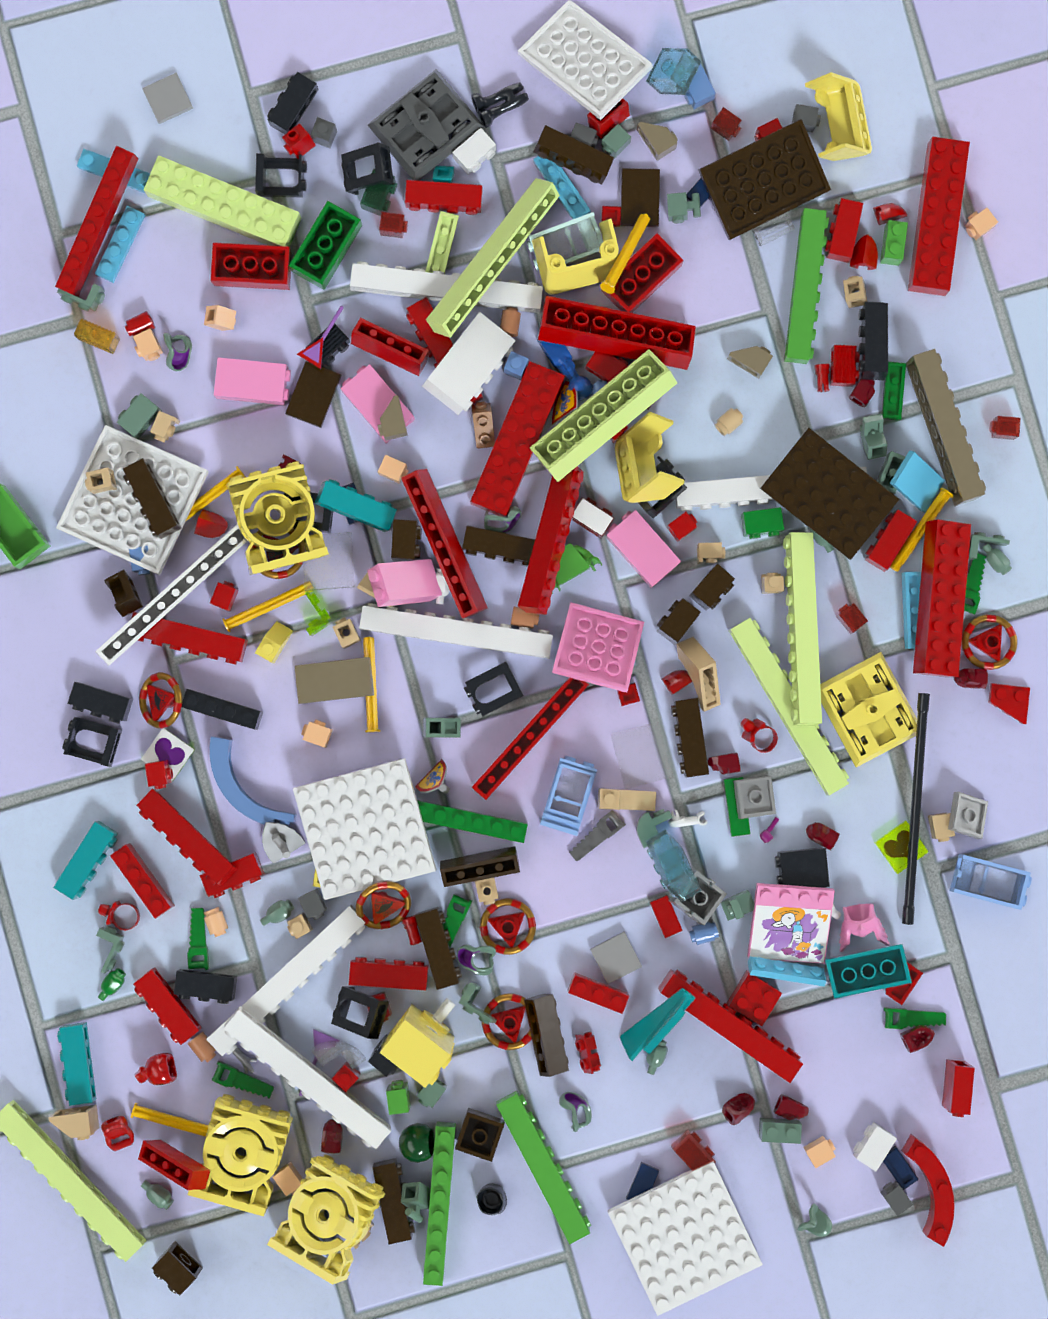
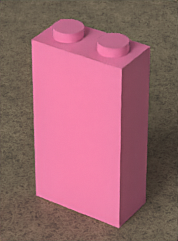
M218 358L214 396L216 399L285 405V400L289 398V389H286L287 381L290 382L291 370H288L286 364Z
M369 364L367 367L365 365L356 372L357 375L352 379H346L342 383L343 387L340 389L380 436L378 425L381 424L380 418L396 394ZM400 400L407 427L415 418ZM380 436V438H381L385 443H388V442L390 441V440L385 441L384 436Z
M636 510L632 513L628 511L621 517L623 521L619 525L614 523L607 530L606 538L649 587L652 588L680 564L681 561Z
M431 559L378 563L367 570L378 607L431 602L442 595Z

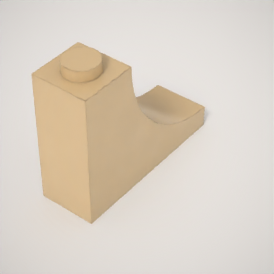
M694 637L677 643L678 658L686 668L694 684L700 708L705 712L721 705L717 668L714 659Z
M598 788L597 807L599 809L655 811L656 792Z

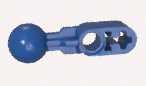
M537 339L554 368L558 369L568 379V390L571 391L575 388L578 393V400L587 399L592 393V383L588 378L577 374L575 370L576 365L572 361V356L566 346Z

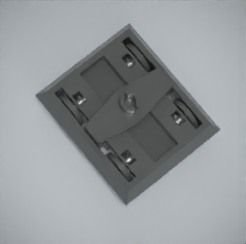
M435 69L371 121L368 127L382 144L389 146L390 154L412 180L419 181L451 155L477 130L483 129L484 125L437 69ZM452 133V139L449 141L448 135Z

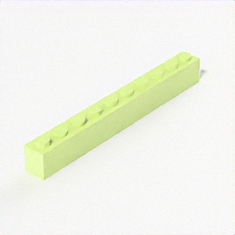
M538 178L532 182L427 317L426 321L435 333L451 337L560 196L553 182Z
M791 532L783 540V548L786 549L784 567L787 569L785 586L788 591L785 601L788 606L786 622L789 625L787 641L790 644L788 661L791 663L789 681L792 682L790 700L793 701L791 720L794 726H816L822 724L813 533Z
M749 618L728 631L826 795H831L849 784L847 781L849 776L844 769H840L838 766L839 759L834 752L831 753L827 747L829 743L824 735L821 736L819 734L818 725L794 726L791 720L793 701L790 700L792 687L788 682L789 675L784 669L781 670L778 663L780 661L775 653L770 652L768 648L770 644L766 637H761L758 631L760 630L758 623Z
M14 1100L9 1102L0 1111V1132L7 1136L8 1142L18 1147L22 1157L34 1164V1169L48 1179V1184L61 1193V1198L74 1207V1211L78 1216H83L86 1219L89 1228L101 1235V1240L115 1250L114 1253L119 1259H123L126 1262L144 1245L147 1240Z

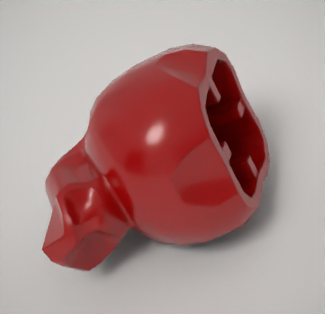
M160 1053L151 1056L147 1060L145 1067H140L135 1073V1078L139 1083H144L147 1080L153 1085H165L177 1079L174 1057L170 1053Z

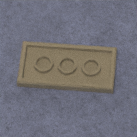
M370 657L295 666L298 704L374 696Z

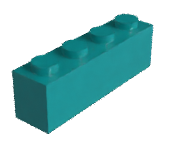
M329 479V481L322 482L314 504L380 531L387 532L390 530L397 509L392 508L393 505L391 503L375 501V497L369 494H364V496L358 494V490L352 487L339 486L340 483L335 480Z
M95 821L53 888L72 900L78 897L81 898L87 889L85 885L88 881L91 882L97 874L95 869L106 860L107 850L109 848L112 849L116 844L118 833L100 821Z
M87 1022L63 1025L59 1028L60 1031L57 1033V1038L62 1046L60 1060L64 1062L62 1077L63 1081H66L67 1089H65V1099L69 1101V1106L93 1103L97 1098Z

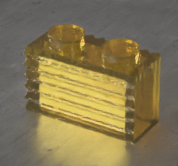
M83 318L80 319L74 332V336L78 340L111 354H114L120 341L119 336L115 332L109 331L104 327L102 328L97 324L95 325L90 321L88 322Z

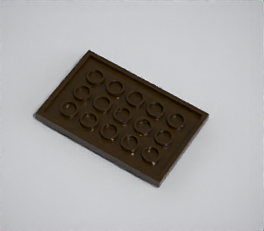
M802 119L698 169L728 240L748 232L831 190Z
M807 428L760 487L763 492L849 560L854 557L900 500L810 428Z

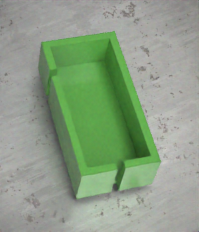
M0 483V549L14 567L22 569L51 547V545L42 533L37 531L38 528L6 486Z

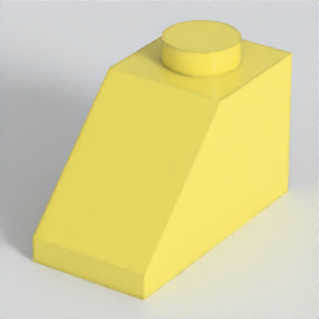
M276 621L262 639L255 654L271 663H275L293 630Z

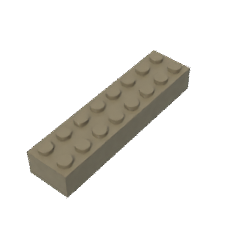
M935 349L912 356L906 362V368L949 492L953 494L952 501L955 507L985 495L986 486L984 481L980 480L978 474L980 472L979 466L976 461L974 462L972 446L966 440L967 431L964 425H961L959 419L961 418L960 411L953 402V391L948 388V376L940 365L942 364L941 356L939 353H936Z

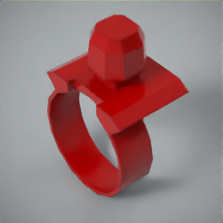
M747 718L743 719L741 727L745 731L741 737L750 742L754 749L761 753H767L775 748L778 736L774 729L758 718L753 721ZM770 728L773 733L771 744L765 749H757L754 742L755 734L760 729Z
M119 900L114 902L112 907L111 905L100 904L98 909L100 915L105 917L108 915L106 925L113 923L120 930L133 929L140 921V912L131 903L121 904ZM124 904L132 906L138 916L135 925L129 929L118 926L114 918L116 909Z

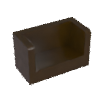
M124 569L104 580L115 599V609L122 617L143 607L134 583Z

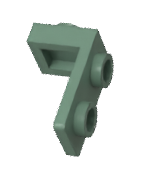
M93 284L86 301L61 289L57 290L61 300L69 304L75 302L80 309L87 312L89 309L96 311L98 305L103 302L105 297V291L96 284Z
M974 532V535H970L968 560L977 558L979 542L1006 546L1010 544V540H1006L1005 536L1001 535L986 537L985 533Z
M111 926L99 928L96 935L113 943L101 970L104 974L109 970L112 971L116 964L114 958L117 952H121L125 944L123 942L124 936L116 933L117 929Z
M471 982L469 985L467 984L462 990L461 994L463 996L459 1001L463 1005L462 1009L470 1014L474 1012L479 1015L478 1019L485 1024H489V1022L496 1023V1018L472 1004L481 986Z

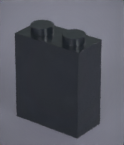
M826 848L777 852L775 867L779 868V876H776L778 885L830 887Z

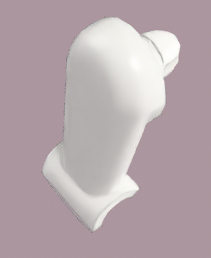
M675 810L676 815L672 811V819L668 821L671 827L696 824L703 826L707 824V820H699L701 816L705 815L704 811L697 813L696 816L684 817L679 816L678 811Z

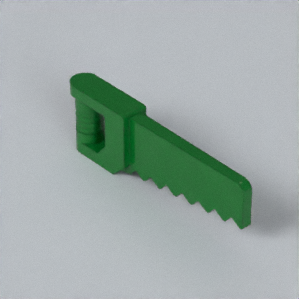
M977 553V558L971 562L966 583L965 598L970 599L973 602V606L966 603L964 606V611L974 615L981 599L979 593L981 588L979 586L982 585L981 580L983 577L981 575L984 574L983 569L986 563V556Z
M455 894L447 908L448 917L445 918L446 922L443 924L445 930L449 929L451 940L448 941L450 948L473 901L471 899L468 901ZM456 903L465 907L464 912L456 910L453 904Z
M191 908L192 919L190 921L192 924L190 927L192 930H190L191 936L189 937L191 947H189L187 953L188 969L205 968V970H209L204 908ZM195 955H204V961H193L192 958Z
M884 1007L885 1028L903 1029L908 1026L917 1027L919 1025L929 1027L936 1024L946 1026V1013ZM893 1012H899L896 1024H893Z
M222 1061L217 1062L218 1067L212 1078L213 1082L224 1087L232 1088L234 1086L242 1091L245 1089L246 1092L251 1091L252 1094L256 1093L258 1096H267L270 1099L274 1086L247 1075ZM224 1070H229L228 1078L222 1080L221 1077Z

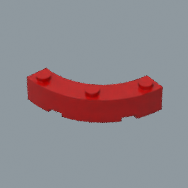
M910 1134L901 1151L912 1159L923 1172L931 1199L928 1218L922 1232L928 1238L944 1247L949 1238L954 1220L955 1206L951 1182L945 1168L936 1155L923 1142Z

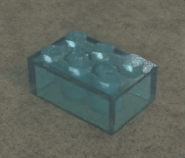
M666 830L646 841L649 848L647 853L655 862L653 867L661 875L660 883L665 890H669L673 898L677 897L683 902L702 891L682 846Z

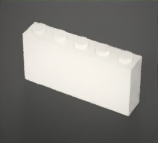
M479 312L422 387L457 415L462 410L466 412L473 404L470 401L472 397L477 398L482 392V384L485 383L487 385L494 376L491 372L494 369L497 371L504 363L501 360L503 356L508 357L511 351H513L512 345L516 340Z

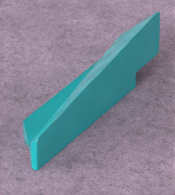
M683 988L624 1032L620 1036V1040L629 1059L633 1061L642 1049L650 1054L686 1013V1008L694 1001L695 996Z

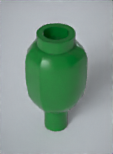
M116 968V970L109 972L101 984L102 991L98 995L101 1001H104L108 995L115 994L124 984L126 973L122 969Z

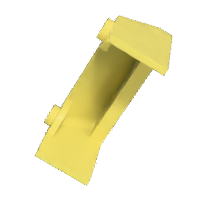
M830 72L805 83V87L815 90L816 102L826 107L832 142L827 143L825 151L818 153V156L823 159L837 161L870 154L872 151L862 93L857 81Z
M612 219L599 223L603 242L599 247L601 258L566 267L565 260L561 255H548L543 236L532 240L543 287L548 294L555 295L605 281L619 252Z
M649 412L617 439L615 455L624 501L637 503L663 500L684 484V480L662 471L657 473L654 454L661 449L663 444L661 434L674 424L673 420Z

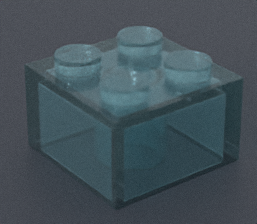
M662 48L646 82L659 94L685 95L702 61L688 48Z

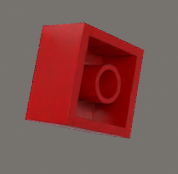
M746 970L728 999L727 1004L755 1023L763 1026L781 997L782 992L759 977L750 975L749 971Z

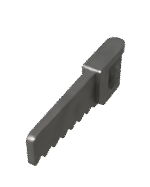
M613 810L599 820L596 824L597 827H594L593 831H590L589 835L585 836V839H581V843H577V847H573V851H569L575 861H579L600 843L610 838L626 825L625 822H621ZM608 818L616 826L612 831L606 825V819Z

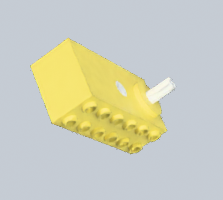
M446 998L434 1015L426 1010L422 1012L411 1004L388 1034L380 1053L426 1088L428 1084L433 1085L439 1077L440 1068L445 1069L453 1054L454 1036L449 1033L450 1029L443 1021L455 1007V1004Z

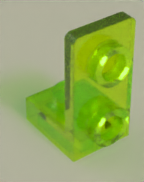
M307 591L305 592L306 596L321 617L320 620L316 618L309 622V627L306 628L309 635L314 636L331 624L329 622L331 617L325 608L321 610L318 603H320V600L316 594H311Z

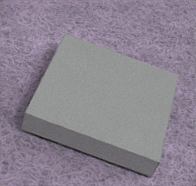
M177 73L142 88L159 124L193 109Z
M771 776L733 781L738 819L776 814Z
M954 792L948 830L976 839H983L988 801L961 792Z
M625 932L590 949L607 984L642 967Z

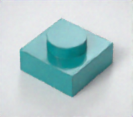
M436 166L432 178L433 182L452 183L455 173L454 166Z

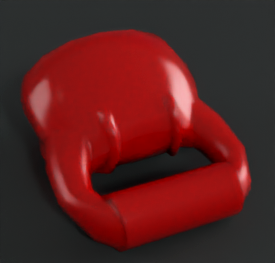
M116 1116L102 1123L101 1129L104 1133L106 1144L111 1150L118 1151L133 1144L134 1133L128 1126L124 1116ZM125 1134L129 1135V1138L112 1144V1139L124 1136Z

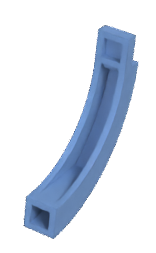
M211 737L210 763L219 789L228 802L246 817L264 825L266 822L276 823V819L279 820L278 823L290 825V822H295L297 814L277 811L262 806L245 793L238 783L232 767L231 748L233 740Z

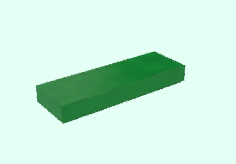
M888 361V374L884 382L882 404L883 419L900 421L902 418L906 363Z
M743 777L723 779L731 837L751 834L749 818L738 819L733 781L741 780Z

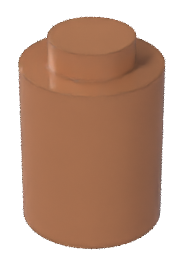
M507 307L506 310L502 311L500 328L511 337L518 336L521 313L518 312L517 308Z
M514 606L511 625L533 629L534 625L538 626L540 614L526 613L520 607Z
M203 1031L192 1039L188 1045L201 1062L204 1060L209 1062L216 1056L214 1053L216 1049L206 1040L208 1037Z

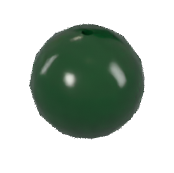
M416 1123L409 1125L402 1131L399 1137V1150L404 1158L410 1162L420 1163L427 1161L433 1156L434 1134L429 1126Z

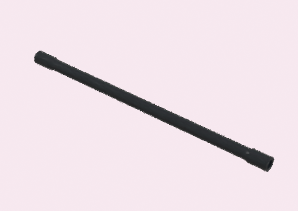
M918 693L917 702L918 716L908 857L902 924L906 925L914 924V897L927 715L930 701L929 693Z

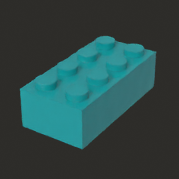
M903 944L825 960L834 999L912 983Z

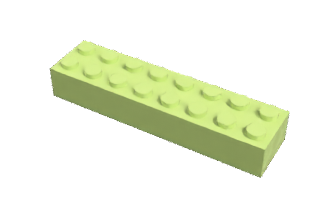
M159 155L144 187V192L152 199L269 246L290 247L302 219L298 211Z
M648 349L533 444L530 449L558 482L674 387L677 381L671 371Z

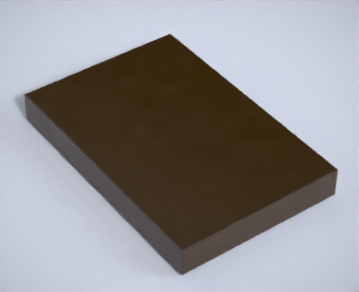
M622 168L621 226H634L640 214H647L650 218L647 227H659L660 169Z
M305 361L285 414L322 428L342 375L323 367L320 369L312 363Z

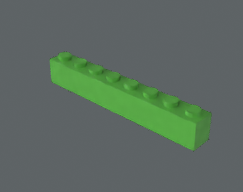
M804 208L801 213L784 362L807 364L813 358L814 348L811 347L812 340H815L816 329H813L814 322H817L818 310H815L816 303H819L820 300L818 284L821 285L823 276L820 273V266H823L825 255L822 254V247L826 246L827 236H824V230L828 228L829 217H826L827 211Z
M515 1091L496 1101V1105L569 1244L590 1234L589 1227L592 1225L587 1215H582L580 1211L582 1206L578 1198H573L571 1194L573 1189L569 1181H564L562 1167L559 1163L555 1164L553 1160L555 1155L550 1146L546 1147L543 1141L546 1139L541 1128H536L534 1123L537 1121L533 1112H528L526 1109L527 1101L524 1095H519L518 1091Z
M436 1123L423 1285L443 1286L456 1123Z

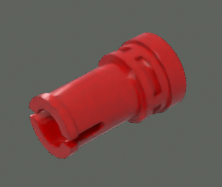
M830 364L814 365L815 375H817V392H823L822 384H824V392L830 391L828 379Z
M415 915L401 919L404 929L407 931L410 945L421 943L422 940Z

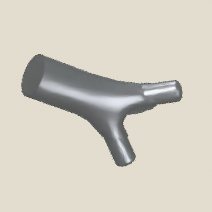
M237 1047L232 1053L242 1063L245 1074H248V1070L253 1073L254 1070L250 1062H257V1058L247 1057Z

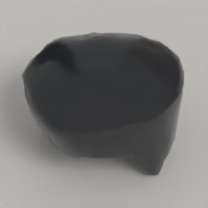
M490 1183L485 1185L476 1196L480 1211L486 1215L501 1214L507 1206L506 1193L498 1184Z

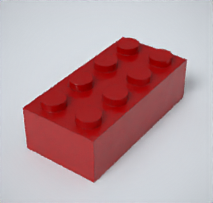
M657 233L629 259L614 287V293L609 294L602 289L601 291L620 311L633 313L682 266L684 260Z
M213 243L211 282L214 286L290 290L291 269L289 265L292 261V251L288 246Z

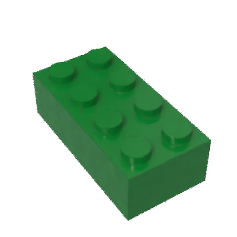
M327 201L289 265L291 271L325 290L362 227L361 219Z

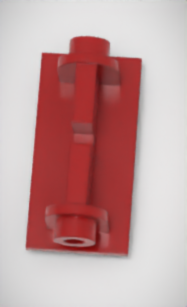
M586 1032L584 1035H575V1046L580 1054L581 1069L584 1073L594 1074V1072L600 1070L601 1066L598 1052L591 1054V1050L597 1049L594 1035L591 1032Z

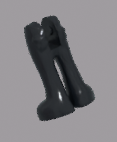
M521 82L509 85L487 97H482L479 93L471 95L474 108L479 113V118L485 128L491 126L493 120L498 116L522 106L529 100L527 93L515 97V94L524 89ZM505 100V102L502 103L501 105H499V106H497V107H494V108H491V109H489V110H485V109L489 108L490 106H492V105H494V104H496V103H498V102H500V101Z

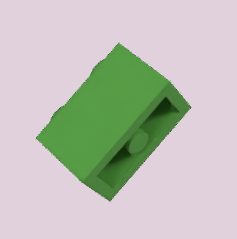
M889 220L885 225L880 258L881 264L899 266L903 261L908 222Z
M403 1080L392 1081V1084H389L386 1090L389 1115L408 1113L411 1106L408 1082H403Z

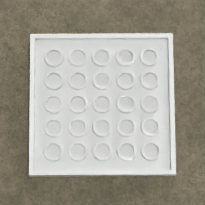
M105 425L56 528L160 575L182 529L163 539L152 535L148 527L151 525L148 518L145 519L141 514L140 509L142 507L139 502L134 500L131 494L133 489L131 485L128 486L123 478V475H125L123 468L141 458L148 461L181 528L184 526L209 471ZM107 467L114 471L117 490L96 494L87 490L85 486L86 472ZM103 480L99 481V485L104 484ZM148 545V551L145 553V546ZM142 546L144 557L141 561L130 558L129 549L133 550Z
M405 758L293 788L324 900L362 891L378 882H396L437 870Z
M713 1159L607 1210L657 1316L762 1266V1262Z

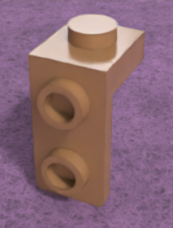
M477 402L475 405H471L476 447L478 449L493 447L495 437L491 405L486 402Z

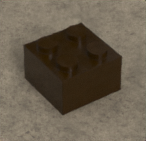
M393 519L391 559L393 562L420 559L421 547L417 544L418 540L422 538V528L418 525L417 521Z
M717 564L689 596L704 610L709 608L713 610L722 600L720 598L721 594L726 595L734 587L732 582L735 578Z
M683 598L680 601L676 599L668 609L671 612L668 617L664 615L657 624L659 627L657 632L674 645L680 641L701 613V611Z
M468 1108L455 1150L492 1162L505 1121Z
M174 1241L158 1258L152 1269L158 1279H163L168 1284L167 1286L171 1292L177 1293L180 1296L196 1280L203 1267Z

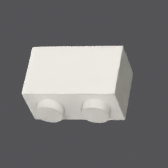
M480 128L452 152L453 159L468 175L471 172L475 173L482 166V162L486 159L490 160L496 154V144Z
M873 1122L872 1125L865 1129L863 1140L855 1145L853 1156L869 1168L877 1171L897 1138Z

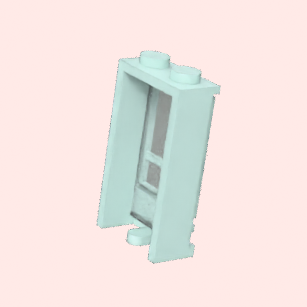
M594 212L529 236L527 245L530 253L534 251L532 240L542 236L544 237L548 255H561L565 260V264L599 252V247L603 241L600 229L594 218ZM534 259L533 262H534V265H535L536 270L538 271L539 268H538L537 260Z

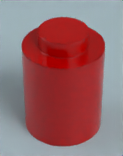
M147 311L127 320V325L125 326L129 336H135L148 329L153 330L156 328Z

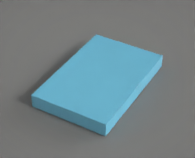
M909 450L890 484L921 512L926 513L945 480L914 451Z

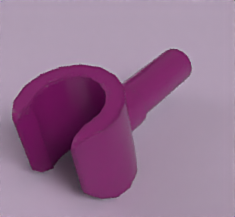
M777 817L760 834V838L764 843H768L774 838L770 832L779 821Z

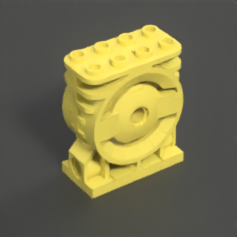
M299 461L287 464L286 468L283 469L280 466L269 468L267 473L262 474L261 471L249 473L250 475L246 478H242V475L230 478V482L226 485L229 490L236 521L240 532L250 543L245 551L250 575L324 557L329 554L327 547H325L322 532L313 527L315 511L310 494L311 490L308 487L307 476L304 472V464H299ZM277 490L288 494L291 498L301 497V500L292 502L283 494L269 493L256 502L253 512L244 514V510L251 507L254 499L266 491ZM271 510L279 512L280 517L278 520H273L270 517ZM307 516L305 521L298 522L292 534L280 540L266 539L257 532L251 534L249 531L257 528L261 533L270 537L282 536L293 528L296 518ZM303 540L306 552L296 555L290 554L289 549ZM252 546L257 547V549L250 551ZM265 551H282L283 557L267 562Z
M223 1094V1097H218L215 1101V1107L211 1114V1121L208 1125L203 1146L204 1163L202 1165L211 1170L206 1188L189 1190L188 1195L264 1216L274 1187L270 1178L280 1164L293 1117L290 1116L288 1111H273L270 1106H255L252 1101L244 1099L238 1101L234 1100V1097L231 1095ZM237 1127L249 1128V1129H252V1130H254L255 1132H257V1133L262 1137V1139H263V1141H264V1143H265V1146L268 1147V1148L273 1149L274 1151L264 1149V1146H263V1143H262L260 1137H259L256 1133H254V1132H252V1131H250V1130H247V1129H237V1130H234V1131L230 1132L228 1135H226V1137H221V1136L214 1135V1134H215V1133L224 1134V1133L227 1132L228 1130L233 1129V1128H237ZM237 1148H244L247 1152L246 1155H239ZM214 1155L219 1156L222 1166L228 1172H231L236 1175H247L249 1173H252L257 1168L265 1169L267 1171H258L252 1176L246 1178H237L226 1173L219 1166L217 1159L214 1157ZM253 1190L252 1194L244 1192Z
M324 1155L323 1157L311 1158L310 1163L312 1165L306 1169L305 1179H301V1185L291 1198L288 1220L281 1222L275 1236L270 1238L267 1245L333 1285L347 1280L350 1274L348 1270L353 1261L351 1248L358 1244L368 1232L371 1221L375 1216L373 1212L379 1208V1200L384 1197L385 1192L379 1184L369 1183L366 1181L367 1178L365 1176L352 1173L350 1171L351 1168L344 1164L339 1165L334 1162V1158ZM322 1188L331 1189L338 1193L325 1191L311 1195L312 1192ZM325 1210L329 1212L328 1219L324 1216ZM340 1235L346 1240L343 1241L340 1238H336L332 1241H321L317 1237L330 1238Z

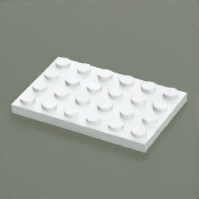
M568 0L518 50L520 57L600 120L653 68L650 61L571 0Z

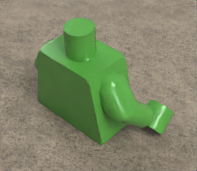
M571 543L566 545L560 561V570L557 572L555 588H558L560 592V585L589 570L590 567L593 571H596L595 564L602 566L600 559L594 557L588 550L579 545H572Z

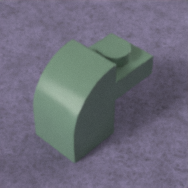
M882 414L863 417L862 425H860L861 440L868 460L887 456V441L883 434L884 419Z
M423 718V737L461 738V718Z
M664 809L656 811L653 813L654 817L652 818L648 811L641 815L636 825V832L643 848L661 841L655 826L672 818L669 810L664 811Z
M746 890L723 900L721 905L729 921L734 918L740 919L744 917V914L753 911L754 902L750 892Z

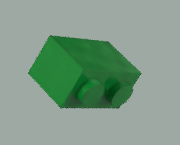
M781 507L748 511L741 514L744 537L749 536V539L761 538L763 534H768V537L779 536V532L784 531Z

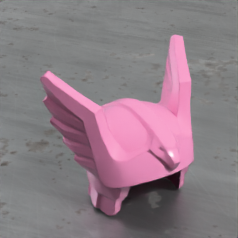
M873 904L843 907L844 922H842L839 940L840 952H843L850 944L851 934L865 937L874 931L878 941L886 946L890 945L885 928L882 926L880 919L875 915Z

